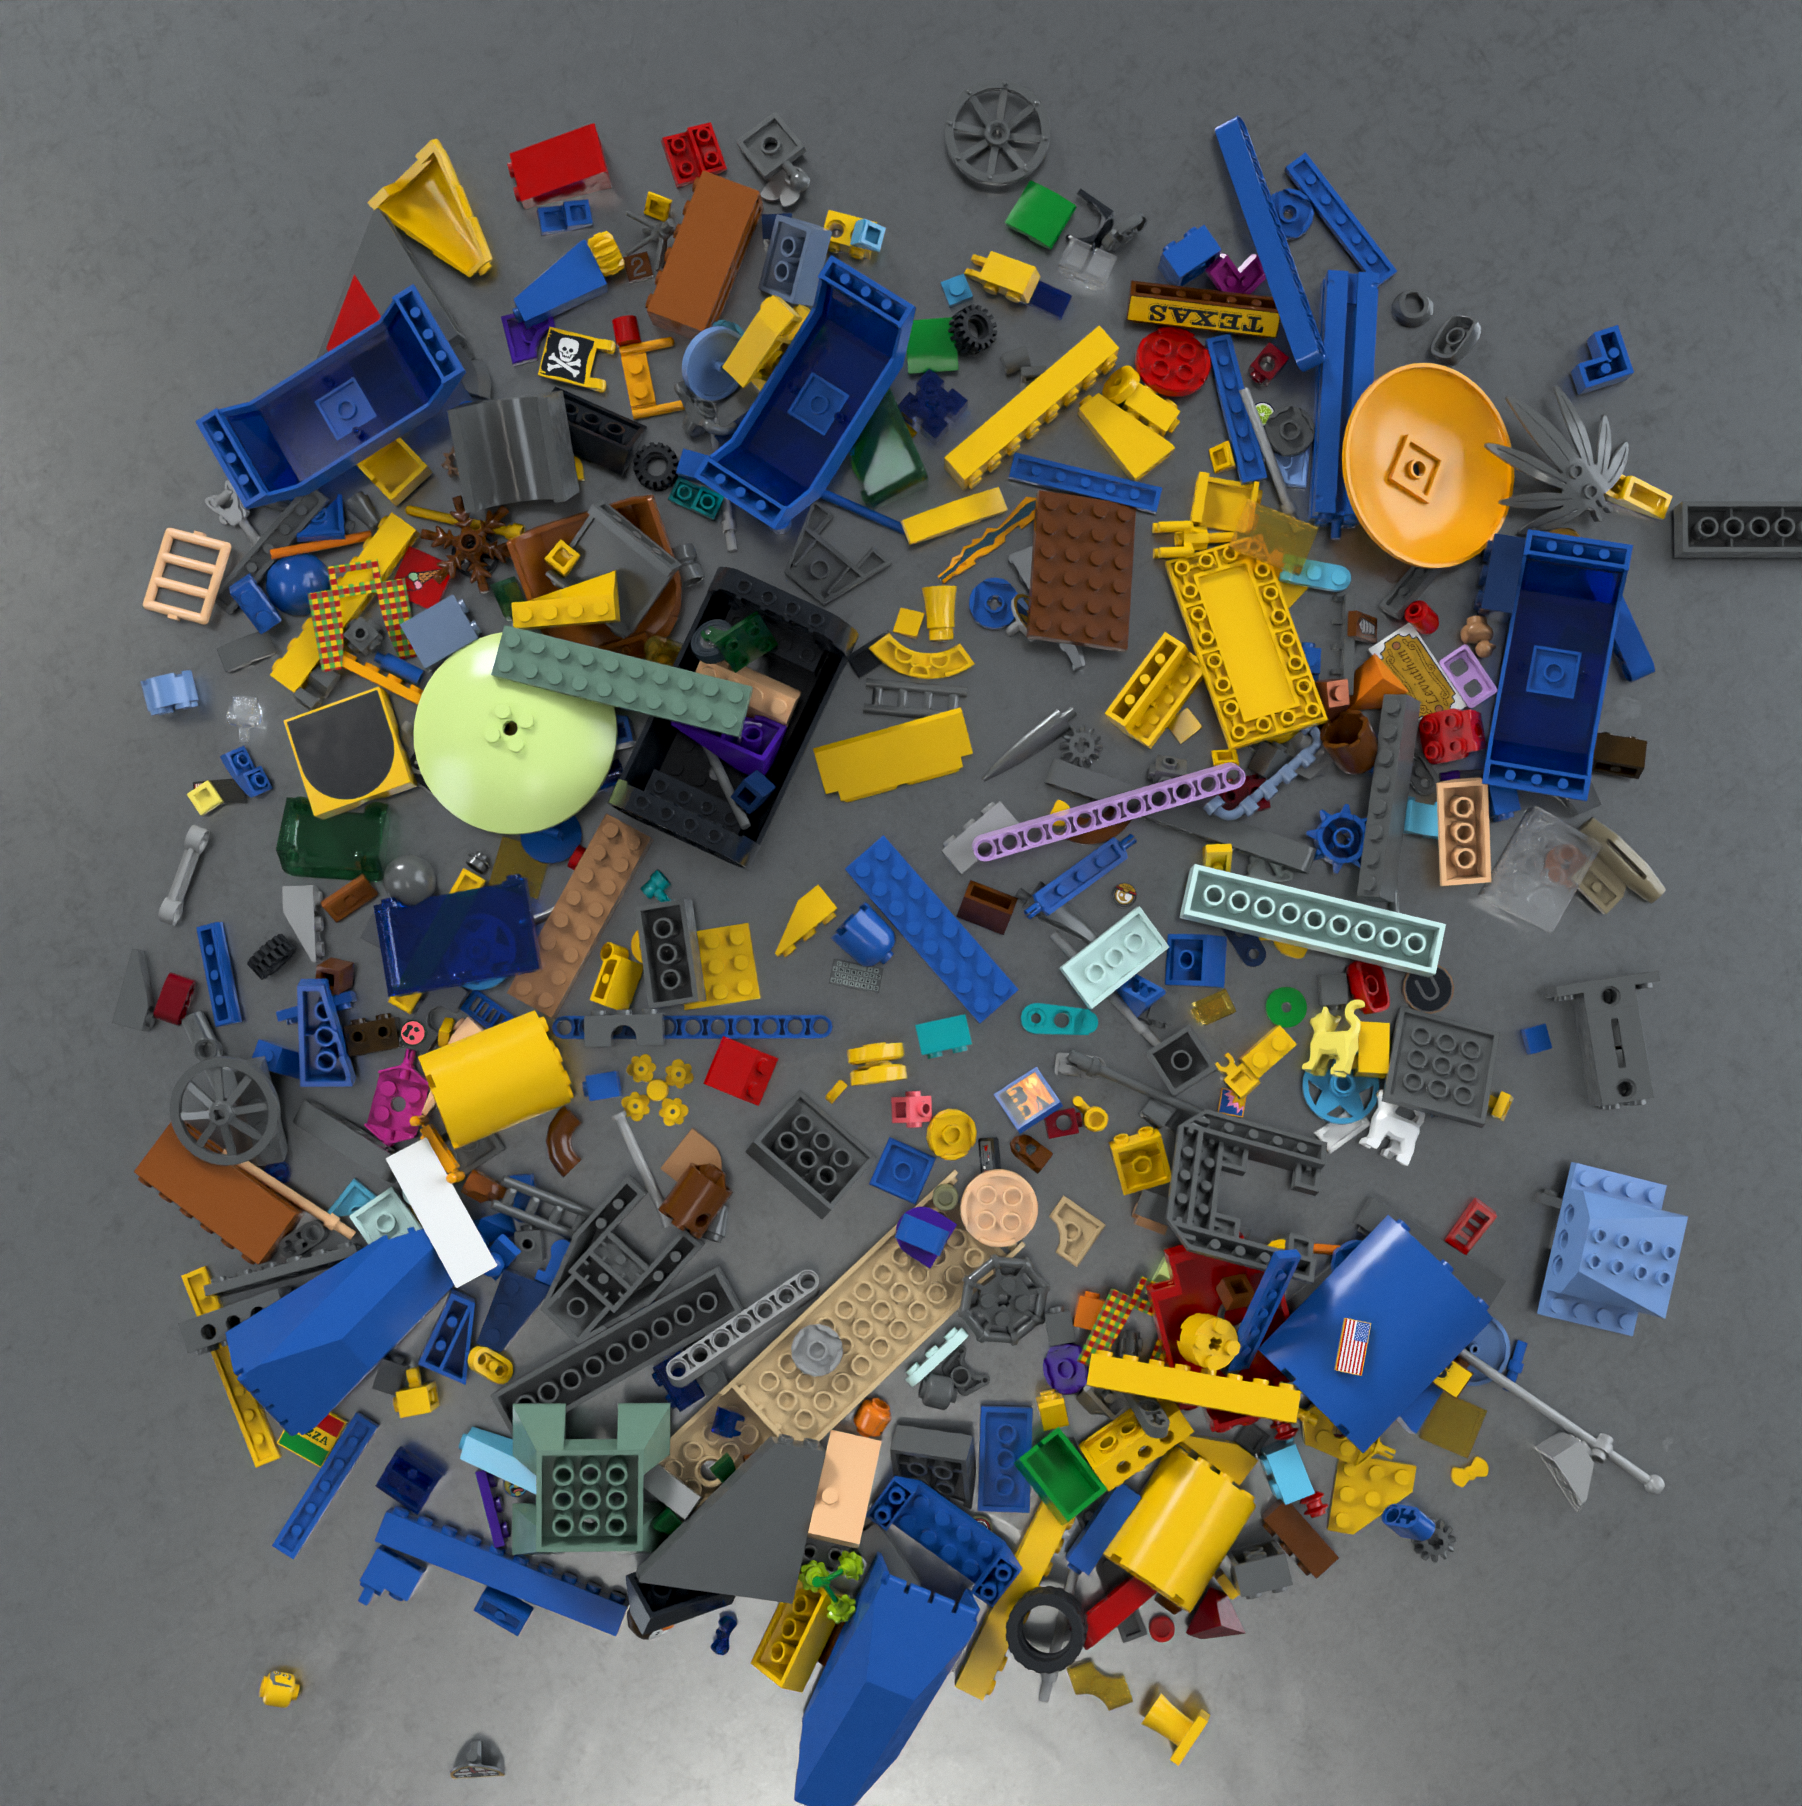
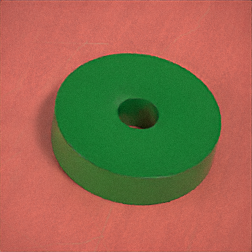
M1281 987L1272 991L1267 997L1265 1012L1268 1019L1274 1025H1280L1282 1028L1294 1027L1304 1019L1307 1012V1003L1302 993L1297 989ZM1285 1002L1290 1005L1288 1012H1284L1281 1008Z

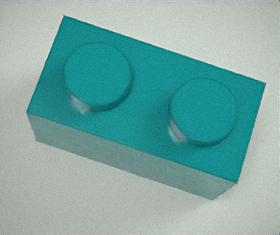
M966 1014L915 1025L921 1054H927L928 1059L943 1056L942 1051L952 1049L953 1054L967 1051V1045L972 1044Z

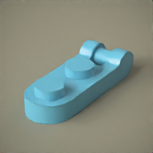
M1283 555L1282 564H1284L1283 572L1279 574L1280 582L1331 592H1341L1351 582V574L1346 567L1298 558L1293 555ZM1294 567L1300 568L1299 576L1293 574Z

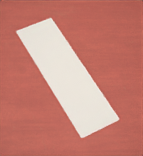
M427 1138L386 1158L456 1288L497 1266L454 1186L447 1182V1174Z

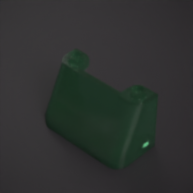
M889 387L849 451L863 484L864 490L860 491L865 505L870 504L872 510L928 488L929 479L926 469Z
M302 796L296 798L287 797L276 846V852L283 871L297 877L354 880L361 874H364L370 882L383 880L386 868L390 819L389 804L372 802L365 806L364 813L344 812L322 820L314 816L308 798Z

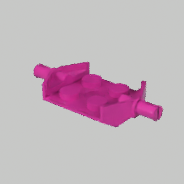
M406 1048L401 1065L378 1071L379 1078L368 1121L364 1125L382 1143L390 1148L397 1142L417 1137L419 1126H412L409 1120L412 1116L423 1114L422 1110L429 1090L426 1078L413 1065L417 1051ZM396 1097H402L406 1102L404 1110L400 1112L393 1108V1100Z

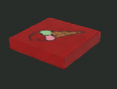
M411 546L408 547L393 580L405 578L409 602L428 609L442 600L451 578L448 574L441 584H438L432 577L442 569L437 566V563L443 560Z

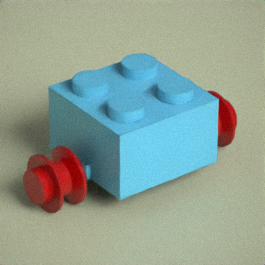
M1273 1420L1274 1423L1270 1425V1428H1276L1278 1433L1274 1436V1439L1279 1441L1262 1447L1260 1449L1262 1455L1258 1457L1263 1470L1267 1475L1271 1476L1272 1480H1269L1268 1484L1273 1496L1277 1500L1281 1499L1285 1505L1300 1500V1504H1306L1307 1506L1304 1515H1310L1311 1518L1325 1514V1509L1329 1505L1321 1502L1324 1493L1314 1491L1296 1444L1293 1442V1437L1299 1429L1293 1428L1291 1423Z

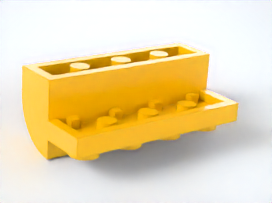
M1164 632L1106 710V717L1128 737L1136 739L1151 749L1204 678L1197 657L1188 651L1184 643Z

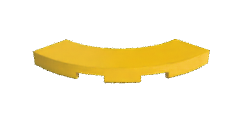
M888 633L869 647V650L889 668L904 675L922 679L949 677L975 664L960 643L942 652L920 653L904 647Z

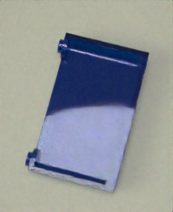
M521 874L506 876V881L501 882L502 884L428 897L416 905H404L401 901L397 902L395 897L382 899L381 904L373 905L388 997L408 996L543 970L527 878L522 877Z

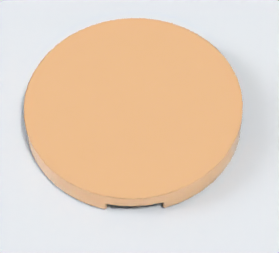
M1004 1169L989 1170L976 1176L965 1188L960 1204L961 1218L967 1231L980 1243L991 1247L1011 1246L1023 1239L1033 1229L1038 1215L1037 1198L1031 1185L1019 1174Z

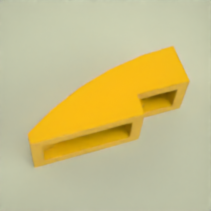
M1623 474L1616 484L1603 494L1605 500L1660 520L1665 518L1672 499V495L1632 475L1625 476Z

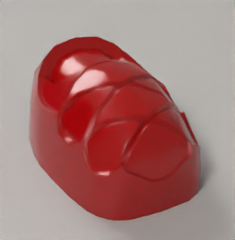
M1362 961L1351 963L1346 970L1351 994L1354 1000L1359 999L1365 1002V1007L1359 1008V1010L1364 1014H1374L1388 1009L1390 996L1382 967Z

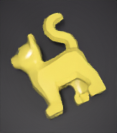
M1356 999L1346 1005L1345 1018L1351 1025L1348 1031L1334 1032L1341 1020V1016L1331 1015L1327 1007H1323L1322 1012L1310 1020L1314 1035L1310 1042V1059L1302 1066L1304 1071L1314 1076L1324 1077L1327 1072L1329 1059H1336V1063L1331 1067L1330 1074L1341 1078L1350 1075L1354 1056L1359 1049L1360 1020L1354 1014V1011L1357 1008L1365 1007L1364 1001Z

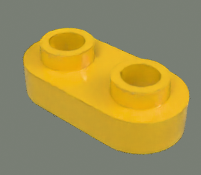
M476 1346L468 1355L470 1369L490 1382L505 1384L511 1379L513 1374L512 1363L492 1349Z

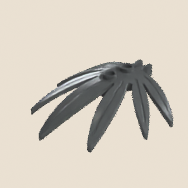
M1553 386V391L1579 458L1563 435L1547 419L1530 406L1512 396L1505 397L1510 408L1537 446L1558 468V471L1525 452L1493 443L1484 444V448L1513 468L1538 481L1562 489V493H1529L1505 498L1498 502L1500 505L1525 509L1562 506L1532 520L1517 531L1518 534H1527L1528 529L1545 531L1574 519L1586 509L1590 511L1594 522L1602 521L1604 518L1600 515L1599 507L1603 508L1605 513H1611L1614 510L1612 505L1606 503L1603 494L1616 484L1627 463L1628 442H1622L1610 460L1611 431L1606 415H1601L1596 463H1593L1592 449L1584 424L1569 398L1558 386Z

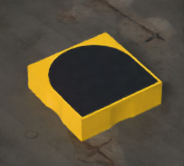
M381 687L367 690L284 720L313 814L317 818L324 820L355 809L370 800L386 798L418 786L408 754L399 737L398 723L388 693Z

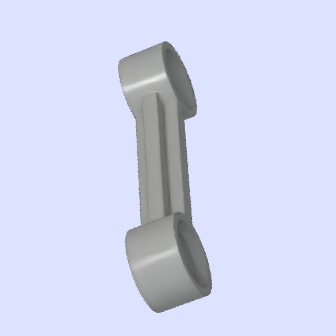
M192 825L189 829L184 843L185 851L172 887L159 910V921L172 926L178 923L183 911V899L199 855L204 851L208 843L209 830L196 825Z

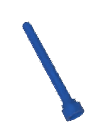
M806 475L805 478L813 483L814 478ZM801 485L799 494L802 495L808 489ZM826 489L820 497L905 535L901 522Z

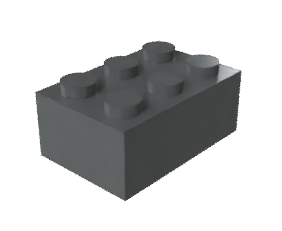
M1275 1540L1230 1550L1226 1554L1232 1583L1241 1597L1255 1599L1261 1597L1262 1592L1272 1590V1593H1280L1286 1591L1287 1586L1293 1585L1286 1554Z

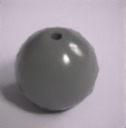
M413 854L401 855L387 865L383 876V886L388 897L395 903L406 907L418 906L426 902L433 895L436 887V875L432 865L425 858Z

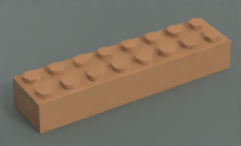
M605 814L507 994L551 1018L557 1017L654 840L651 837L611 815Z

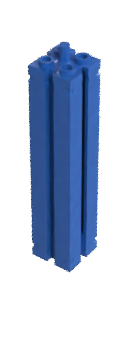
M1328 270L1325 279H1323L1320 285L1321 298L1319 303L1318 331L1327 354V361L1316 366L1313 413L1315 434L1311 450L1308 522L1314 523V526L1328 527L1331 522V539L1333 540L1341 539V528H1355V525L1360 523L1352 509L1344 483L1342 449L1345 430L1351 412L1360 396L1374 381L1379 273L1373 272L1352 274L1349 271Z

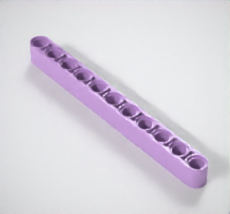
M1224 763L981 834L973 840L972 849L976 858L980 861H991L1237 789L1244 784L1246 779L1245 773L1235 763ZM1230 770H1237V778L1231 782L1227 781V773ZM1206 777H1212V786L1208 789H1203L1201 787L1202 780ZM1180 785H1188V792L1185 795L1178 796L1176 794V790ZM1158 791L1163 792V800L1159 803H1153L1151 800L1152 795ZM1131 799L1139 800V805L1135 810L1127 809V803ZM1105 807H1114V814L1111 817L1105 818L1102 816V810ZM1082 813H1087L1090 815L1089 821L1084 825L1078 824V816ZM1064 821L1065 827L1062 831L1055 832L1052 830L1054 822ZM1031 828H1039L1040 835L1036 839H1029L1027 837L1028 831ZM1005 836H1015V843L1012 846H1004L1002 841ZM981 843H990L991 849L989 852L984 854L978 852L977 849Z

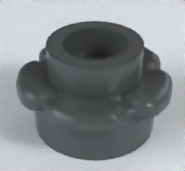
M476 851L475 854H468L469 858L466 864L477 873L483 874L486 869L490 868V865L487 863L489 858L483 853Z

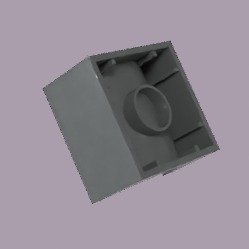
M563 390L467 402L447 410L466 513L530 500L551 499L555 503L564 502L580 492Z

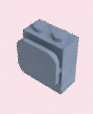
M451 595L400 624L423 667L428 672L440 667L454 652L479 639V635L482 634L476 621L470 622L466 615L470 611L462 598L458 600L454 595Z

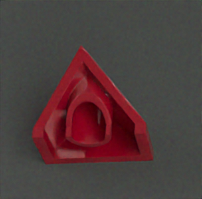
M1213 1587L1209 1588L1186 1631V1634L1199 1639L1246 1634L1227 1594Z

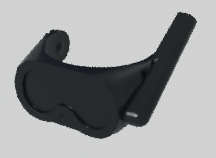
M1080 188L1077 195L1087 201V205L1091 209L1101 214V223L1098 229L1088 237L1076 238L1067 235L1065 239L1071 242V244L1096 252L1101 247L1102 240L1114 225L1113 216L1115 213L1112 209Z

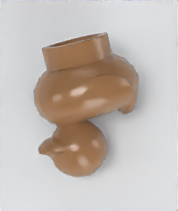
M1471 616L1467 618V625L1460 632L1463 643L1477 644L1475 651L1481 658L1489 657L1493 650L1496 649V645L1490 643L1494 632L1487 624V618L1484 616Z

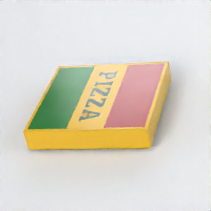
M330 1412L315 1428L304 1435L298 1433L290 1436L283 1430L277 1444L321 1468L336 1445L348 1421Z

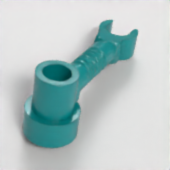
M657 869L650 875L651 879L640 889L649 899L655 896L659 902L671 901L664 892L671 883Z

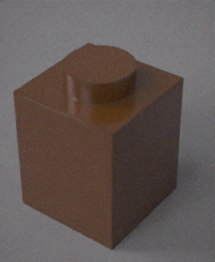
M331 957L316 966L315 979H327L331 993L339 995L353 985L354 962Z

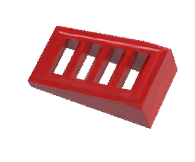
M1475 1197L1444 1239L1445 1242L1462 1254L1467 1255L1497 1218L1496 1212ZM1477 1209L1486 1215L1484 1219L1475 1213ZM1470 1218L1480 1224L1478 1228L1469 1222ZM1465 1226L1473 1232V1235L1470 1236L1462 1228ZM1457 1234L1468 1241L1466 1245L1455 1238Z

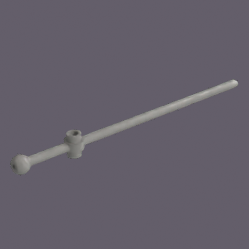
M1465 1348L1458 1355V1357L1570 1434L1578 1437L1581 1441H1585L1593 1453L1590 1456L1592 1461L1603 1464L1605 1459L1610 1460L1642 1482L1645 1490L1651 1495H1659L1663 1491L1665 1484L1660 1476L1648 1475L1613 1451L1612 1443L1614 1440L1611 1436L1600 1433L1597 1438L1593 1437Z

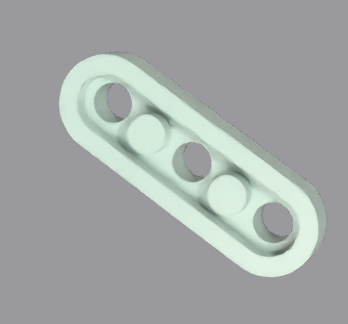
M953 1327L944 1336L946 1341L939 1347L936 1344L924 1354L927 1358L920 1365L915 1362L906 1370L905 1373L908 1376L905 1380L911 1387L915 1386L955 1350L969 1334L962 1327L958 1330Z

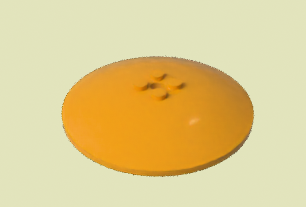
M1414 363L1393 369L1376 379L1363 392L1355 404L1346 426L1342 449V469L1352 509L1366 533L1382 550L1401 562L1415 567L1429 569L1446 568L1470 560L1486 548L1487 540L1492 541L1494 534L1498 533L1509 510V506L1500 505L1498 502L1512 497L1514 468L1484 448V444L1493 443L1512 448L1505 424L1492 401L1477 384L1465 375L1449 367L1433 363ZM1414 463L1418 465V476L1413 471Z

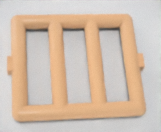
M167 528L146 591L143 607L146 610L168 615V618L180 621V619L203 625L208 624L231 552V544L206 537V534L194 531V533ZM177 539L219 550L216 565L171 554L170 549L173 540ZM166 563L211 574L212 578L208 589L163 578L162 575ZM161 587L205 599L201 613L156 602L155 598L158 588Z

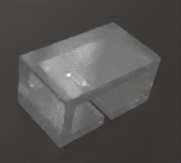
M1071 237L1060 260L1058 272L1068 280L1074 281L1077 279L1083 282L1084 286L1091 290L1097 291L1100 289L1104 291L1116 264L1117 256L1099 248H1096L1094 253L1090 252L1092 245Z

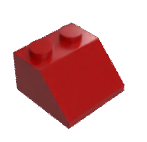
M723 1036L703 1084L759 1106L778 1058Z

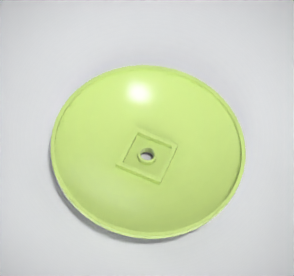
M501 632L479 638L454 652L435 671L427 683L417 706L413 732L414 749L425 783L437 800L453 815L476 828L488 832L509 835L530 834L552 828L568 820L584 808L597 794L614 760L618 735L617 716L613 706L493 677L491 672L501 640ZM510 722L516 723L518 727L517 732L512 736H508L504 732L505 726Z

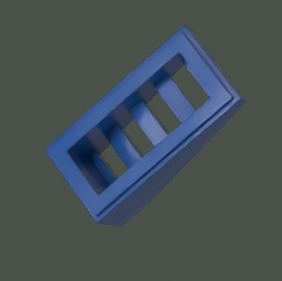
M473 990L460 1008L487 1029L494 1026L501 1014L505 1016L501 1023L517 1017L479 990ZM479 997L481 1001L475 1010L472 1011L469 1008L475 999ZM484 1004H489L482 1017L479 1016L478 1013ZM493 1009H496V1014L488 1022L486 1020Z

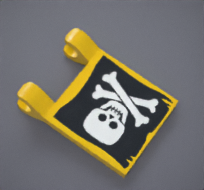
M549 327L538 376L604 393L606 381L590 378L596 351L599 350L612 355L616 349L615 342Z

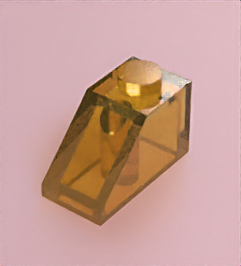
M1226 988L1193 1002L1194 1008L1191 1009L1196 1022H1202L1203 1026L1237 1012Z

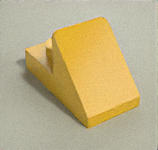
M1212 844L1204 846L1202 848L1203 866L1230 872L1232 845Z

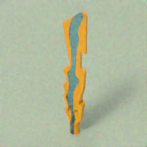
M1025 497L998 529L987 528L982 538L972 539V544L964 546L960 555L952 558L950 566L937 576L938 579L944 584L950 578L962 574L976 565L975 561L978 558L988 555L1005 543V536L1017 526L1023 529L1035 519L1036 498Z

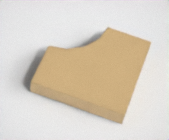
M1063 1195L1049 1215L1059 1230V1245L1056 1253L1078 1267L1106 1225Z

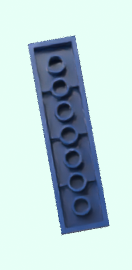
M884 835L845 868L849 876L979 1024L1019 990Z

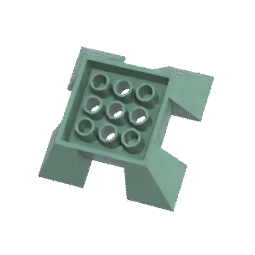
M566 1403L513 1404V1456L536 1475V1503H513L512 1555H562L565 1552L616 1551L617 1554H652L669 1537V1534L655 1530L651 1522L668 1506L663 1502H643L644 1474L670 1455L671 1403H618L617 1439H566ZM588 1467H593L596 1469V1471L593 1473L586 1472L584 1469ZM619 1492L622 1494V1496L619 1498H615L611 1496V1494ZM567 1493L569 1497L561 1498L558 1494ZM594 1493L596 1496L593 1498H588L585 1496V1494ZM586 1518H593L596 1521L593 1523H587L584 1520Z

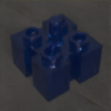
M928 369L916 383L917 393L913 395L909 392L899 403L897 415L912 427L917 422L920 425V434L936 446L948 432L949 423L947 422L949 419L955 423L968 408V400L954 388L947 392L944 389L945 381Z

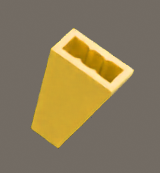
M1100 393L1093 397L1088 395L1079 403L1080 407L1077 415L1129 480H1140L1173 454L1175 450L1173 444Z

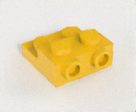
M1151 1126L1140 1128L1138 1134L1128 1136L1125 1133L1118 1134L1113 1138L1114 1141L1108 1142L1123 1195L1170 1182L1171 1171L1162 1136L1158 1128L1153 1129Z

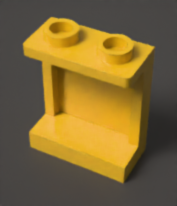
M1199 472L1196 479L1190 521L1193 522V525L1206 526L1209 530L1221 532H1236V534L1249 536L1252 529L1256 530L1259 515L1255 514L1256 504L1260 505L1263 490L1259 489L1260 482L1254 481L1253 484L1241 485V482L1209 477L1210 473Z

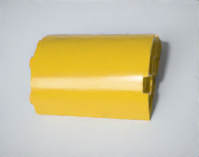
M535 1010L418 1056L454 1150L571 1103V1099L574 1098L569 1086L571 1084L569 1076L561 1064L563 1062L558 1048L555 1047L553 1040H549L546 1034L549 1031L544 1016L539 1018Z
M1175 1446L1173 1449H1169L1158 1463L1139 1494L1141 1499L1104 1551L1103 1556L1190 1614L1256 1505L1253 1502L1255 1497L1243 1489L1240 1491L1233 1485L1234 1480L1223 1472H1220L1218 1475L1210 1469L1212 1466L1210 1463L1200 1457L1194 1460L1184 1450Z

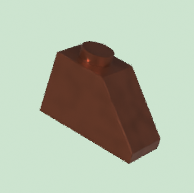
M1348 679L1314 681L1326 716L1331 723L1341 717L1339 713L1346 711L1350 705ZM1325 723L1317 726L1320 732Z

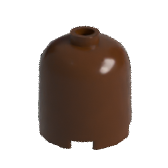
M1342 711L1339 713L1341 717L1335 719L1332 723L1328 720L1321 729L1320 739L1340 770L1352 775L1363 774L1374 767L1378 751V738L1368 718L1361 711Z

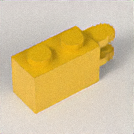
M993 251L990 252L988 258L976 254L972 255L971 261L975 265L983 267L981 272L968 268L964 272L967 278L981 283L986 292L993 295L1000 293L1014 303L1022 301L1027 304L1041 277L1035 266Z

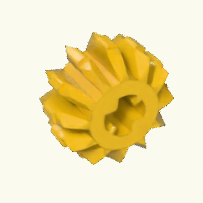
M608 231L599 232L593 235L594 237L588 239V246L605 277L619 273L620 270L624 269L625 263L612 234Z

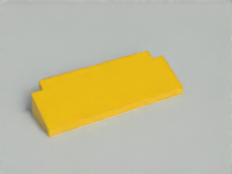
M961 707L813 748L825 794L838 791L840 800L845 802H852L891 791L901 784L913 785L956 773L963 767L961 757L973 754Z

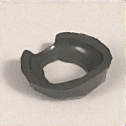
M1407 290L1395 298L1392 303V313L1401 325L1416 328L1430 320L1433 314V302L1421 290ZM1418 294L1424 303V308L1421 312L1410 313L1406 310L1404 302L1407 295Z

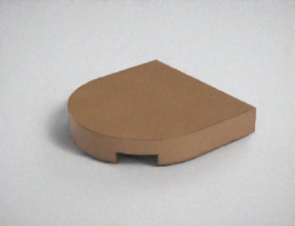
M694 1128L689 1131L660 1168L676 1182H678L690 1163L697 1165L711 1163L722 1169V1159L717 1147Z

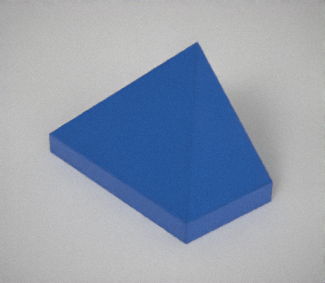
M1135 974L1116 989L1136 1018L1166 994L1165 989L1138 974Z
M502 1213L473 1220L477 1229L488 1242L496 1241L501 1234H504L506 1237L513 1236L514 1232L517 1231L513 1217Z

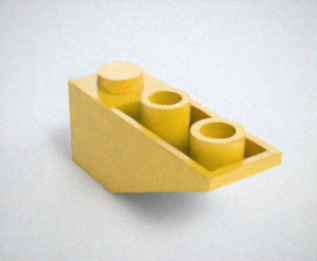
M819 885L815 886L798 900L775 954L777 957L782 954L784 957H787L797 949L794 944L801 939L807 941L817 933L814 928L821 923L827 925L837 917L834 912L838 908Z
M1191 1434L1186 1440L1178 1443L1189 1453L1192 1449L1196 1451L1200 1458L1230 1476L1239 1486L1258 1462L1256 1457L1231 1440Z

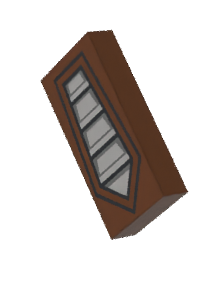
M1357 610L1349 611L1347 636L1367 644H1377V618Z

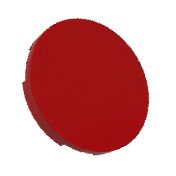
M1177 327L1158 328L1157 331L1152 332L1141 340L1135 355L1136 370L1142 381L1160 394L1172 397L1190 395L1203 386L1209 375L1211 358L1208 349H1205L1194 337L1195 335L1187 330Z

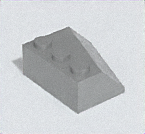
M1560 1430L1535 1446V1448L1578 1513L1587 1501L1594 1462L1590 1458L1593 1453L1585 1441L1581 1442L1578 1437L1575 1438L1572 1434H1567Z

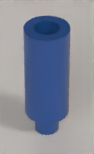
M378 652L374 658L375 662L381 664V670L416 687L420 685L424 678V670L390 653L383 655Z

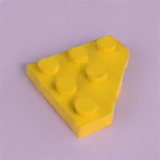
M1371 1457L1357 1468L1337 1458L1326 1529L1354 1535L1383 1514V1511L1389 1505L1397 1504L1413 1492L1417 1466Z

